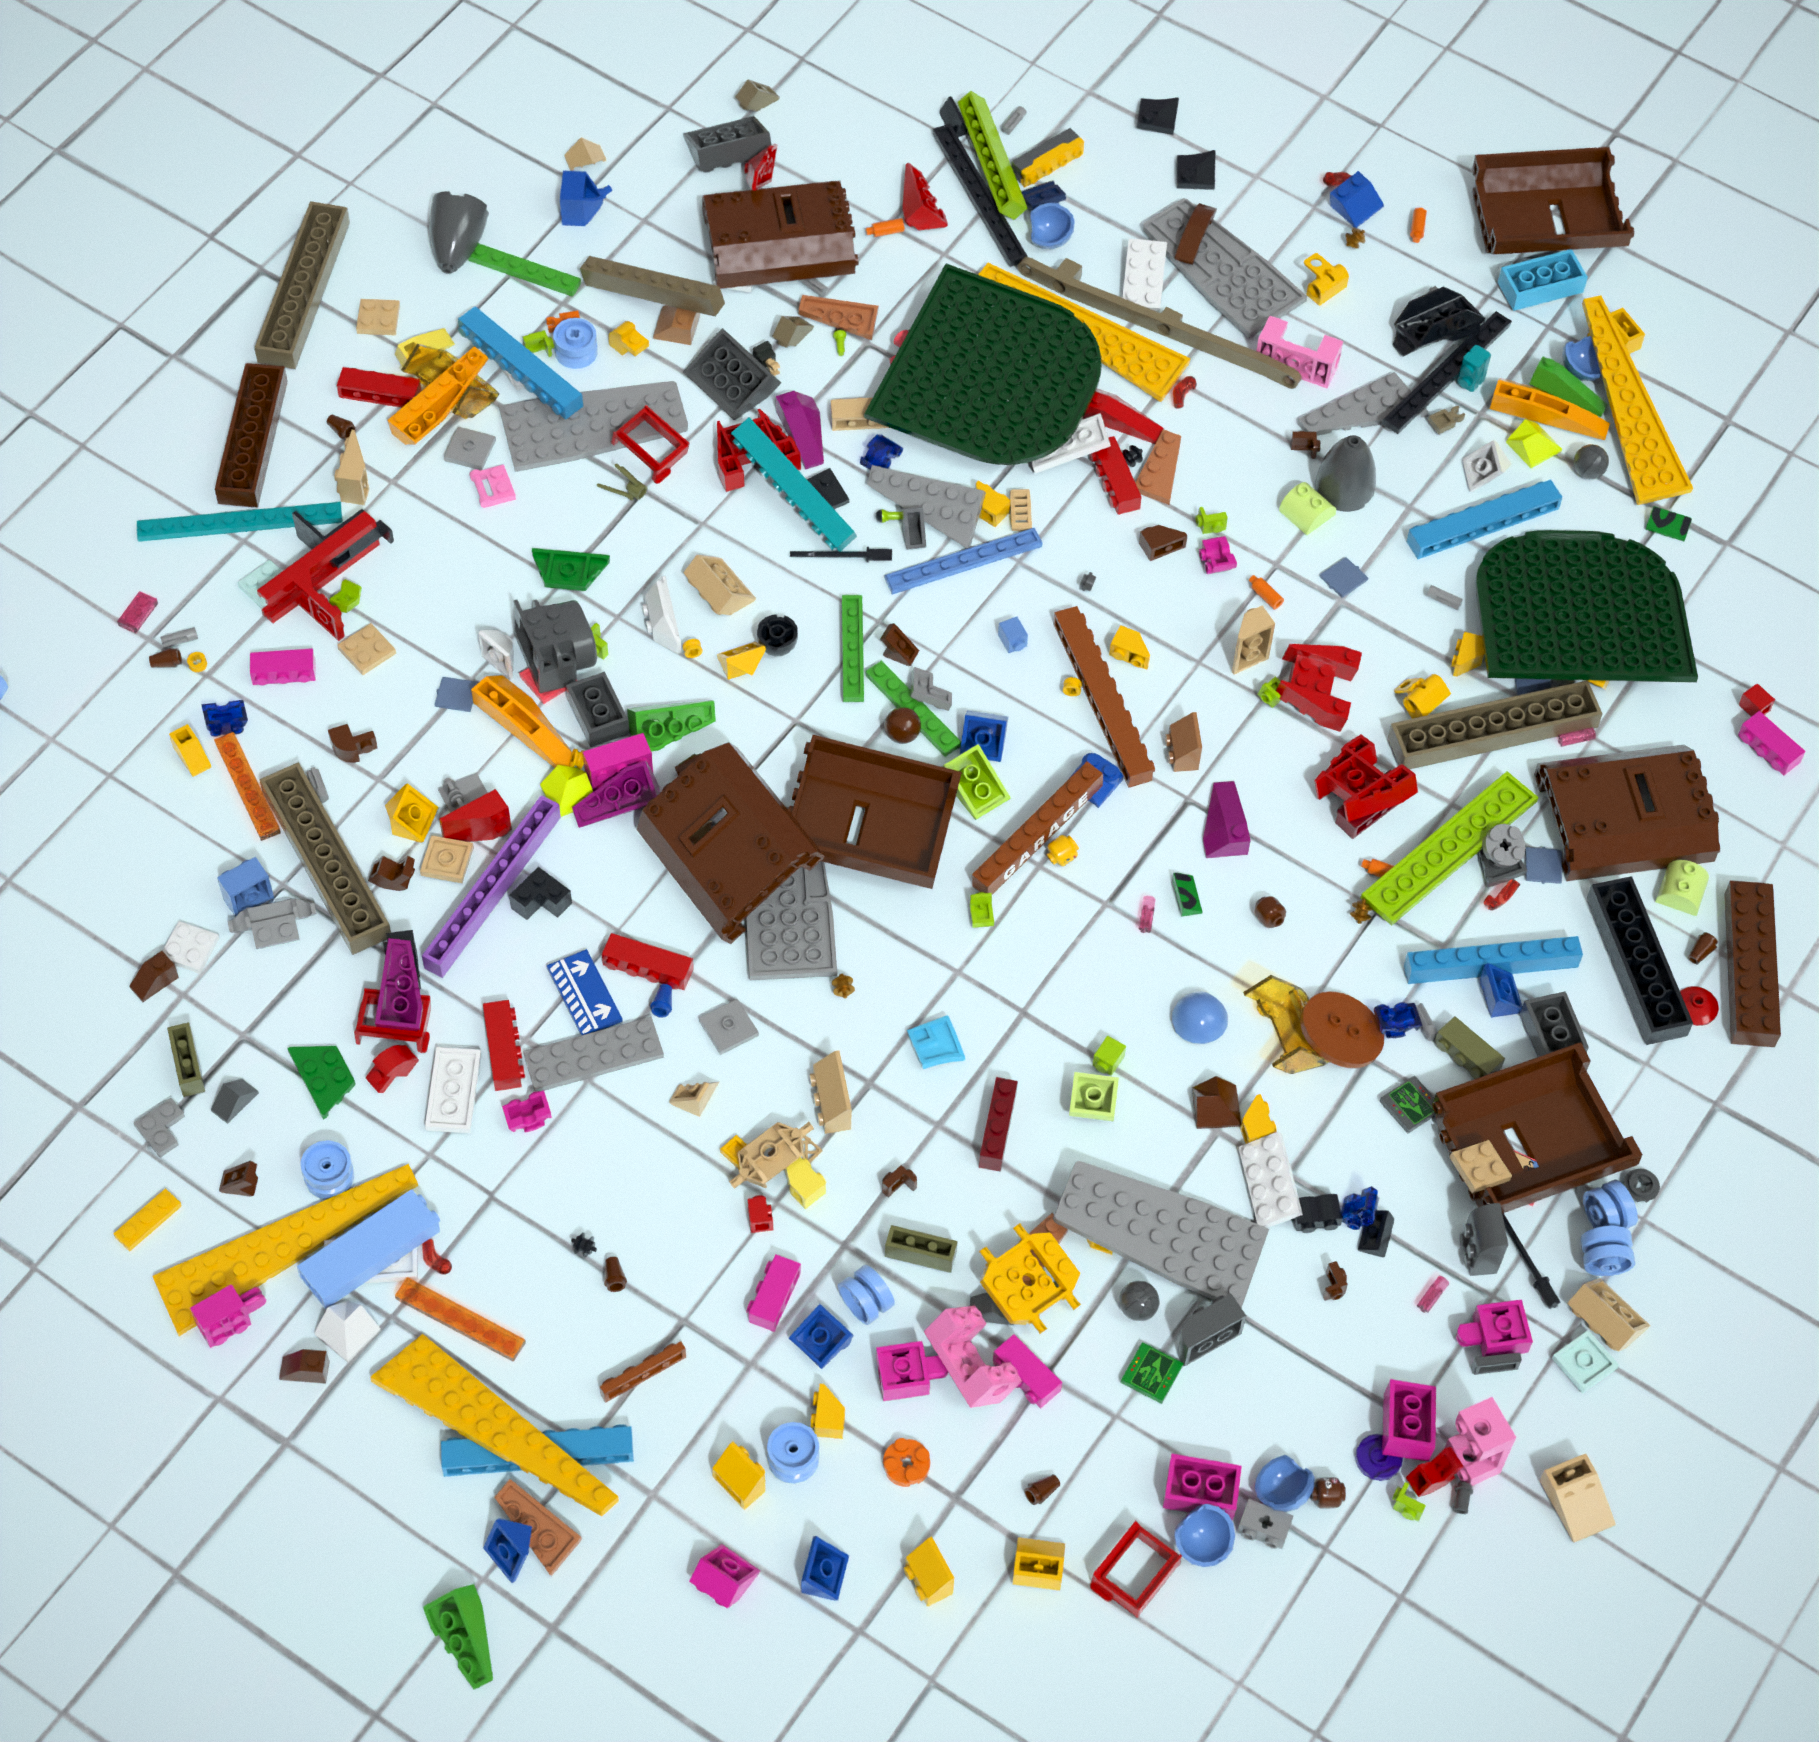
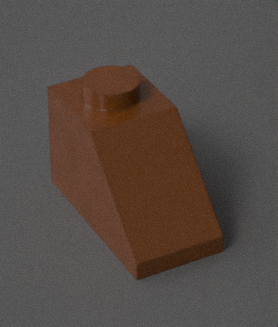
M1156 525L1140 531L1139 545L1148 559L1153 561L1186 548L1188 535L1186 532Z
M160 951L143 963L131 982L130 989L142 1003L179 978L175 964L163 951Z
M302 1349L283 1356L279 1380L326 1384L330 1364L327 1351Z

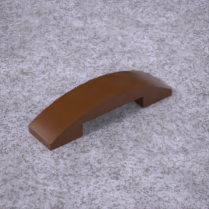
M1201 203L1196 206L1182 235L1174 260L1193 265L1199 252V246L1209 224L1214 219L1217 208Z

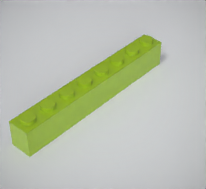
M970 90L957 102L965 120L998 210L1003 215L1015 220L1028 209L987 102L985 98Z

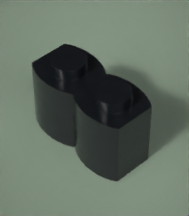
M1337 1194L1299 1198L1303 1215L1294 1218L1296 1231L1312 1233L1318 1228L1331 1231L1341 1226L1342 1214Z

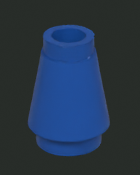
M662 984L659 986L650 1005L653 1015L664 1018L671 1013L672 987L670 985Z

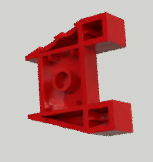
M757 409L758 418L753 419V422L798 470H801V454L794 439L785 435L781 427L773 424L769 420L768 415L761 409ZM717 421L719 479L725 491L728 492L745 487L742 466L751 462L745 456L747 452L744 448L740 450L732 442L734 437L731 432L742 423L723 428L721 422Z
M1289 644L1282 656V660L1292 662L1288 682L1281 680L1275 690L1281 696L1279 699L1299 708L1298 711L1303 715L1308 714L1320 726L1341 732L1348 720L1351 702L1330 696L1334 676L1351 682L1359 669L1362 652L1344 646Z
M1362 734L1346 743L1341 748L1339 756L1334 757L1330 761L1331 765L1327 770L1322 771L1314 780L1317 799L1320 800L1333 792L1344 800L1345 816L1348 822L1401 804L1418 793L1416 774L1403 764L1387 774L1373 766L1377 763L1375 744Z

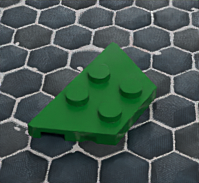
M532 548L531 550L546 588L586 591L610 563V555Z
M337 1046L287 1048L322 1119H326L329 1116L328 1112L335 1105H338L343 1100L344 1095L349 1093L356 1085Z

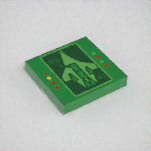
M1142 1342L1123 1375L1121 1383L1162 1404L1184 1363Z

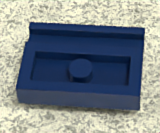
M1054 180L1021 191L1025 203L1031 211L1042 204L1059 203L1066 200V193L1057 184L1055 185Z

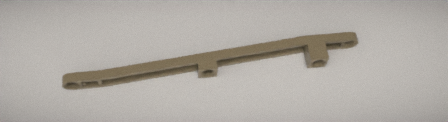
M1024 257L1018 264V270L1023 276L1061 295L1263 375L1287 388H1296L1302 380L1301 374L1296 369L1278 360L1182 322L1183 314L1167 306L1162 313H1159L1081 282L1082 265L1068 258H1065L1056 270L1030 257Z

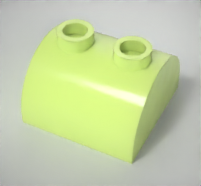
M1302 482L1285 496L1280 505L1279 512L1304 534L1309 535L1335 516L1336 508L1307 482Z
M1676 860L1670 862L1666 868L1655 902L1697 916L1709 881L1708 872L1700 865L1691 861Z
M1074 1072L1069 1116L1114 1122L1119 1078Z

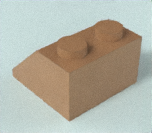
M668 305L663 306L653 339L692 345L700 313Z
M1192 712L1169 726V733L1165 734V744L1170 747L1168 762L1172 764L1173 772L1199 770L1202 742L1197 712Z

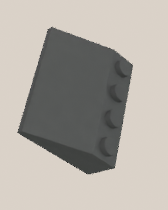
M755 116L683 133L693 160L701 172H711L714 168L718 167L727 168L738 162L747 163L754 156L772 145L770 132Z
M723 328L683 371L734 421L767 399L782 383Z

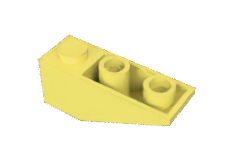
M445 328L414 336L397 345L394 355L406 371L454 346L455 343Z
M800 1157L784 1169L790 1194L804 1209H807L826 1194L825 1178L819 1172L817 1174L814 1172L806 1158Z

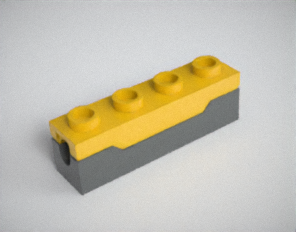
M1068 128L1011 161V167L1017 181L1026 188L1031 184H1035L1039 179L1050 175L1058 168L1064 167L1067 163L1083 155L1085 141L1075 131Z

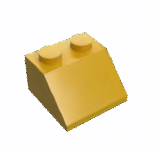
M931 1536L906 1557L905 1567H903L908 1580L913 1579L916 1585L914 1589L920 1601L924 1600L927 1607L953 1595L955 1579Z

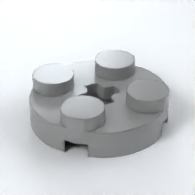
M1499 824L1491 828L1483 838L1482 848L1488 860L1491 859L1495 863L1494 865L1498 867H1511L1525 856V841L1518 827ZM1503 841L1508 845L1507 851L1500 847Z

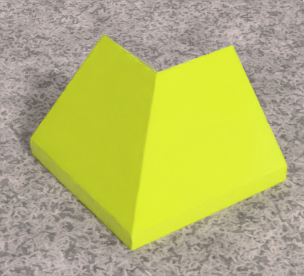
M1527 419L1506 440V443L1531 469L1562 452V448L1538 423Z
M557 765L540 784L546 798L559 804L561 817L572 813V807L593 792L586 772L575 767Z

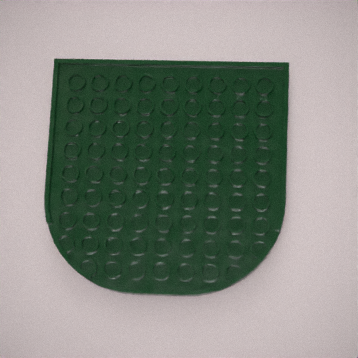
M946 263L866 409L864 418L981 462L996 465H1017L1036 461L1062 447L1080 425L1099 386L1102 367L1100 348L1095 336L1086 323H1082L1067 308Z
M1537 530L1525 532V535L1516 538L1513 536L1508 537L1494 545L1484 555L1477 570L1475 587L1488 678L1697 683L1698 673L1679 580L1675 572H1671L1666 566V561L1650 548L1632 539L1626 541L1616 538L1615 534L1606 532Z

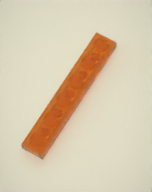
M234 732L214 739L218 752L260 840L263 841L281 834L275 817Z
M408 1277L395 1294L396 1300L513 1362L526 1344L524 1338Z

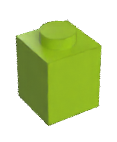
M1107 1035L1094 1054L1092 1066L1099 1072L1112 1076L1125 1057L1126 1045Z

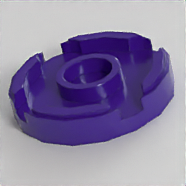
M1383 1434L1369 1435L1364 1438L1356 1450L1355 1457L1357 1467L1362 1474L1377 1481L1389 1480L1397 1475L1403 1462L1402 1457L1382 1454Z

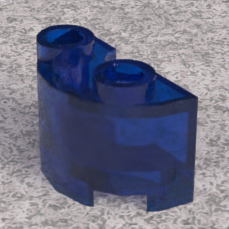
M876 435L867 444L866 447L869 450L864 457L861 456L860 464L871 470L872 465L888 469L892 463L891 459L898 458L904 448L884 435Z
M243 700L228 701L223 706H219L216 703L201 704L206 728L210 731L211 736L218 737L231 733L237 735L244 731L243 727L247 724L248 718Z
M1400 1002L1394 1005V1008H1389V1005L1386 1006L1385 1004L1374 1007V1014L1381 1034H1386L1387 1038L1405 1037V1032L1413 1028L1417 1031L1422 1027L1415 1003Z
M1370 1186L1363 1189L1361 1195L1353 1193L1344 1197L1341 1210L1342 1222L1347 1224L1349 1229L1360 1230L1361 1226L1374 1224L1380 1199L1377 1196L1378 1190Z

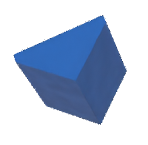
M1489 963L1485 964L1479 981L1490 1017L1520 1014L1522 1003L1513 974Z
M813 1536L801 1581V1592L838 1601L849 1555L823 1539Z

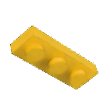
M165 1188L114 1232V1237L130 1252L182 1207L181 1202Z

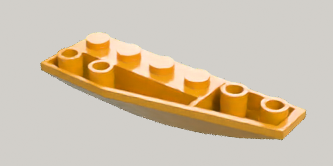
M475 346L388 419L391 434L405 445L417 444L445 420L488 361V357Z
M1503 378L1498 379L1490 406L1491 410L1601 440L1606 439L1610 426L1609 422L1573 403L1551 395L1537 387Z
M503 675L486 676L471 689L473 703L541 758L554 768L557 765L570 767V757L572 754L570 748L534 700Z

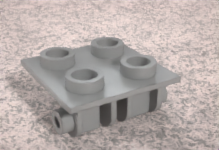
M477 773L456 782L451 780V778H446L443 781V787L438 789L450 813L488 793Z

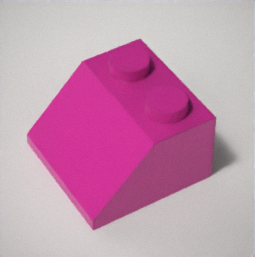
M721 1544L700 1559L689 1582L695 1585L696 1589L712 1597L718 1605L728 1609L740 1600L759 1575L760 1570Z

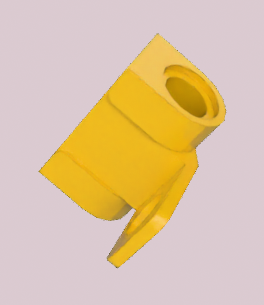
M1314 253L1304 260L1303 264L1316 274V279L1308 284L1306 295L1319 306L1347 287L1349 274L1343 265L1336 264L1333 266L1318 253ZM1318 260L1321 262V266L1315 267L1311 264V261Z
M1431 674L1425 680L1422 678L1406 679L1394 689L1395 693H1408L1403 699V704L1412 719L1427 716L1451 695L1443 679L1436 674Z

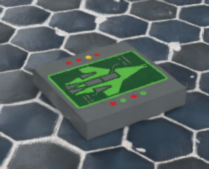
M1416 1076L1411 1077L1380 1098V1103L1407 1134L1435 1116L1432 1107L1434 1097Z

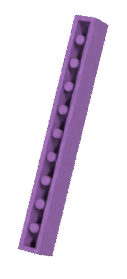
M542 795L539 797L423 953L422 960L425 970L441 978L446 975L560 820L561 814L558 803Z

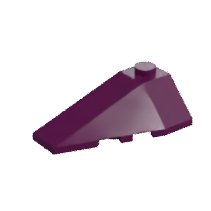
M797 391L776 396V413L788 436L794 439L800 451L801 462L805 470L824 464L820 411L813 397Z
M647 761L625 767L572 808L578 827L581 828L644 808L652 798H655L661 792Z
M1235 781L1216 782L1213 784L1203 835L1206 858L1248 855L1251 840Z
M388 938L375 1025L376 1027L410 1031L420 1030L423 1006L411 941Z

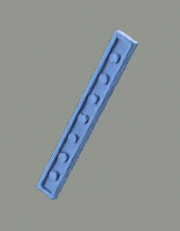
M1034 527L886 574L884 579L893 595L1040 548L1043 542Z

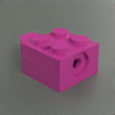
M232 1284L192 1306L190 1310L197 1328L209 1347L212 1348L222 1345L229 1337L244 1332L248 1326L252 1325L248 1314L264 1306L267 1299L262 1295V1291L258 1287H254L239 1296Z
M1522 1299L1477 1305L1472 1316L1474 1322L1460 1324L1456 1333V1340L1462 1347L1480 1345L1482 1357L1528 1353L1533 1343Z
M923 1341L876 1347V1363L883 1402L929 1395L930 1380L945 1378L948 1375V1371L938 1355L925 1357Z

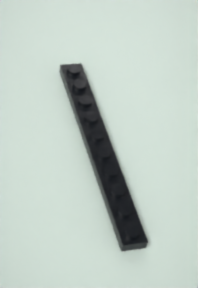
M951 124L934 128L933 136L1010 267L1018 265L1024 257L1028 256L1005 216L999 212L992 194Z
M1495 311L1481 325L1477 332L1471 334L1383 419L1382 424L1396 434H1399L1459 376L1463 357L1475 345H1479L1486 350L1511 326L1512 321Z

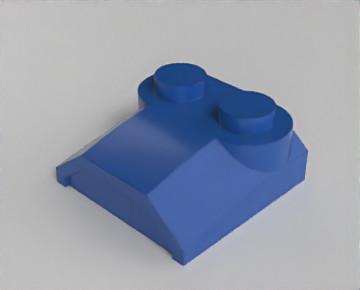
M1088 753L1082 758V763L1072 775L1087 761L1103 773V786L1088 800L1099 808L1123 781L1124 775L1117 766L1100 755Z
M819 1304L788 1339L800 1348L820 1369H823L841 1350L846 1349L850 1345L854 1335Z

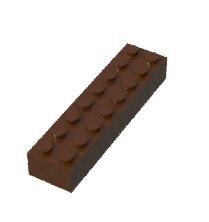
M245 363L214 489L218 504L255 508L259 506L288 383L285 366Z
M1730 880L1724 897L1731 1044L1775 1048L1781 1036L1773 884Z

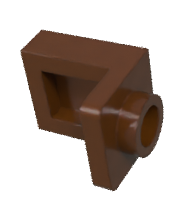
M1292 432L1290 446L1291 450H1311V459H1316V454L1321 449V441L1317 440V432Z
M900 1165L893 1173H887L882 1179V1193L889 1198L903 1184L912 1191H915L917 1189V1176L912 1170L905 1169Z
M1334 1261L1328 1264L1326 1270L1331 1286L1326 1287L1324 1290L1323 1298L1325 1301L1342 1298L1348 1286L1344 1268H1340L1338 1262Z

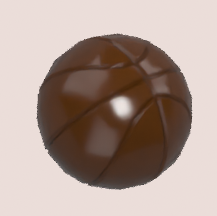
M898 707L890 711L886 716L884 730L892 741L899 744H907L918 737L921 731V721L917 713L912 709Z

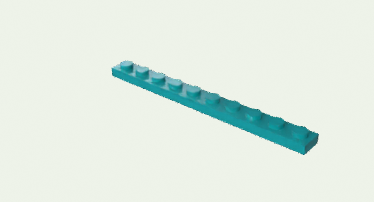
M341 502L139 520L137 521L138 542L292 528L295 527L292 516L294 511H297L312 526L343 523Z

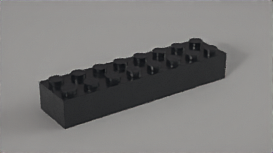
M1633 877L1592 884L1587 900L1646 1045L1688 1036L1693 1021Z

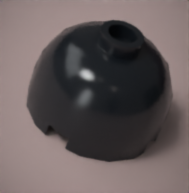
M777 614L765 617L759 623L757 641L760 645L765 646V652L768 655L784 656L795 648L798 640V627L791 618L785 615L784 618L777 617Z

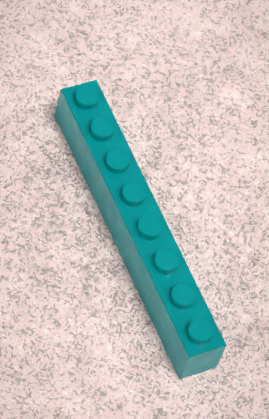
M750 417L731 432L734 437L732 442L738 449L744 448L747 452L745 456L752 464L756 462L760 466L758 470L765 478L770 477L774 481L772 483L773 487L779 493L783 491L787 495L785 499L792 507L796 505L800 509L798 514L805 521L808 519L813 524L811 528L818 536L822 534L826 538L824 542L831 550L842 551L857 538L855 531Z

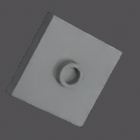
M458 426L444 455V461L483 470L496 442V436Z
M738 999L699 1017L700 1024L720 1055L759 1036V1031Z

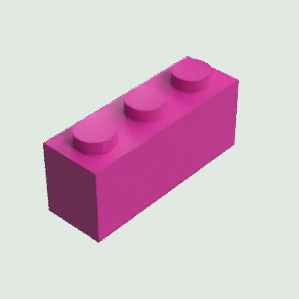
M313 648L250 653L252 684L266 685L316 681V660Z
M1760 711L1745 721L1738 733V736L1744 743L1753 748L1760 757H1763L1783 776L1801 763L1806 752Z
M775 1254L773 1261H768L764 1271L766 1276L763 1281H759L755 1291L757 1296L755 1300H750L746 1313L749 1314V1323L775 1332L801 1275V1263Z
M1015 1334L994 1350V1366L1011 1362L1022 1380L1016 1388L1020 1387L1026 1393L1025 1396L1031 1404H1036L1041 1409L1061 1392L1062 1381Z

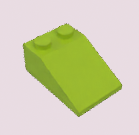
M979 744L941 766L962 772L956 797L975 820L1011 799Z

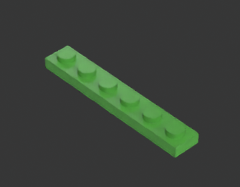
M478 243L468 259L470 262L571 297L575 295L581 285V278L480 243Z
M842 595L843 702H864L862 595Z
M882 660L866 670V677L897 708L905 707L917 713L921 721L920 732L944 757L961 747V741L923 702L910 697L911 690Z

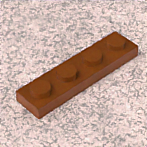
M682 1341L667 1345L657 1355H650L641 1364L626 1368L616 1378L611 1377L605 1380L600 1386V1394L604 1402L607 1403L687 1358L686 1348Z

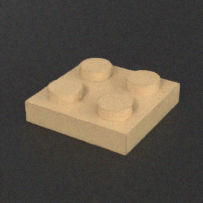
M361 299L356 327L357 334L396 336L400 300Z
M372 623L337 645L338 650L362 675H365L396 654V649Z
M431 835L420 869L421 876L463 884L474 849L473 843Z
M1489 1140L1454 1151L1449 1157L1472 1194L1482 1191L1487 1187L1508 1182L1512 1177Z

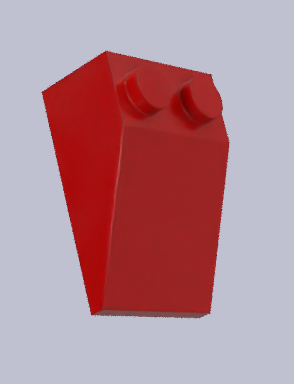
M496 789L439 818L443 838L465 842L494 840L505 836L512 830L509 807Z

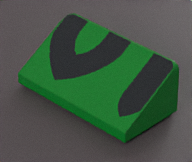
M1654 506L1646 530L1685 542L1692 518Z
M1173 873L1172 882L1181 917L1202 914L1203 911L1193 875Z

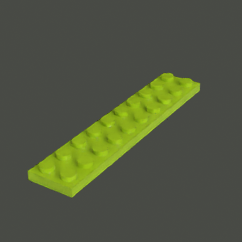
M1506 771L1361 894L1360 899H1366V903L1370 905L1369 907L1392 926L1483 849V838L1491 828L1499 824L1511 825L1538 801L1539 797Z

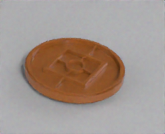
M1322 992L1313 996L1301 1012L1300 1025L1306 1041L1316 1053L1335 1065L1345 1068H1362L1373 1063L1383 1049L1384 1033L1379 1020L1366 1005L1354 997L1339 992Z

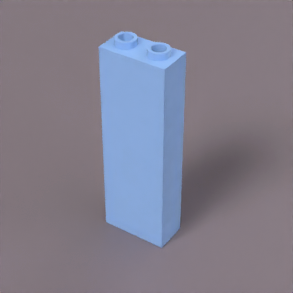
M411 1189L297 1265L299 1277L323 1307L327 1309L411 1252L414 1248L439 1233L440 1218L434 1210L430 1211L426 1207L427 1203L421 1194L416 1195Z

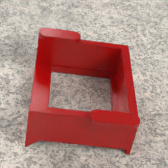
M647 405L618 431L613 432L611 441L612 445H616L620 441L654 471L652 480L656 484H660L671 474L670 468L688 453L690 444ZM644 420L676 447L660 463L627 435Z
M364 988L363 1000L358 1013V1022L354 1031L356 1044H361L362 1036L417 1042L418 1052L426 1053L430 1040V1034L426 1031L431 1013V997L421 995L423 1011L420 1030L411 1031L365 1025L370 1004L378 1005L380 990Z
M1135 1520L1093 1573L1090 1589L1107 1602L1113 1599L1138 1618L1181 1564L1182 1555H1179L1146 1531ZM1138 1538L1167 1560V1562L1138 1599L1135 1600L1108 1580L1106 1576Z

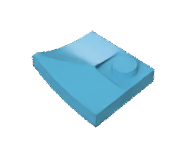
M948 1015L907 1030L908 1037L923 1069L939 1064L966 1060Z

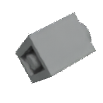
M1248 1499L1237 1533L1241 1534L1245 1539L1264 1542L1269 1548L1283 1549L1294 1515L1273 1510L1264 1504ZM1262 1524L1268 1525L1267 1529L1262 1528Z

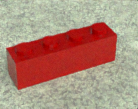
M347 367L342 368L337 382L339 398L400 408L422 391L420 379Z
M1115 436L1108 437L1111 446L1089 454L1090 460L1096 465L1097 476L1101 477L1104 492H1108L1110 505L1112 508H1115L1117 515L1139 510L1141 508L1142 496Z
M613 933L610 934L602 952V963L608 969L620 970L633 977L639 976L652 983L668 984L675 990L681 989L685 991L694 970L693 958Z
M509 1000L483 1003L495 1091L521 1088V1079L525 1078L523 1065L519 1066L518 1059H522L521 1046H516L515 1040H520L518 1026L513 1027L512 1022L517 1020L515 1007L510 1008Z

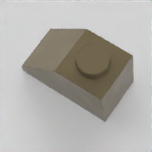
M747 79L735 98L740 102L739 105L744 110L749 111L750 109L758 112L778 101L780 96L770 86Z
M781 316L772 337L778 340L777 343L785 348L797 346L813 330L814 325L800 317Z

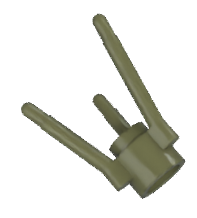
M615 464V467L630 480L626 486L628 493L600 483L596 485L604 490L627 497L631 501L634 498L640 500L646 494L648 488L619 464Z

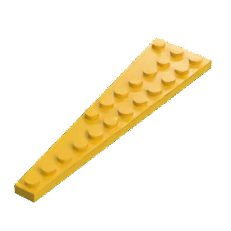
M989 262L978 274L1049 300L1072 311L1076 318L1082 323H1086L1095 336L1100 348L1101 363L1160 402L1163 401L1190 364L1189 357Z
M1602 295L1583 299L1582 307L1637 505L1691 493L1694 488Z
M409 1164L153 1275V1280L178 1336L183 1335L196 1326L190 1310L192 1306L232 1284L239 1296L254 1287H259L268 1279L275 1277L324 1246V1240L340 1236L344 1233V1230L353 1224H359L369 1214L378 1212L409 1190L416 1188L418 1182Z
M421 1334L370 1376L371 1382L394 1396L396 1394L402 1397L406 1403L419 1407L428 1416L438 1418L443 1421L445 1426L456 1430L459 1434L505 1461L515 1463L524 1472H530L539 1477V1480L546 1485L548 1483L559 1489L560 1493L573 1498L575 1502L601 1517L619 1502L618 1495L424 1334Z

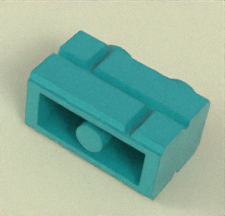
M1475 345L1463 357L1457 381L1462 388L1474 392L1485 381L1491 353L1479 345Z

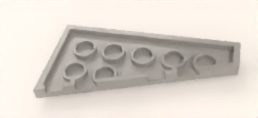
M1393 372L1299 418L1297 424L1305 432H1317V436L1330 434L1333 430H1351L1352 427L1356 426L1364 428L1382 425L1383 419L1412 391ZM1425 408L1418 416H1421V418L1428 417L1429 411Z
M872 465L867 481L869 487L904 509L923 507L924 522L966 549L971 547L986 495L985 491Z

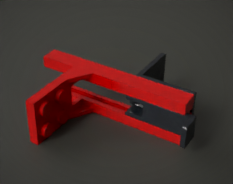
M361 509L324 536L297 511H294L292 516L297 537L311 551L257 590L258 596L263 597L267 606L261 609L262 614L274 624L299 605L335 639L340 641L345 637L344 624L341 619L342 613L336 605L332 606L328 602L324 594H319L317 591L380 545V537H383L392 544L394 542L393 531L383 521L379 520L376 522L366 511Z

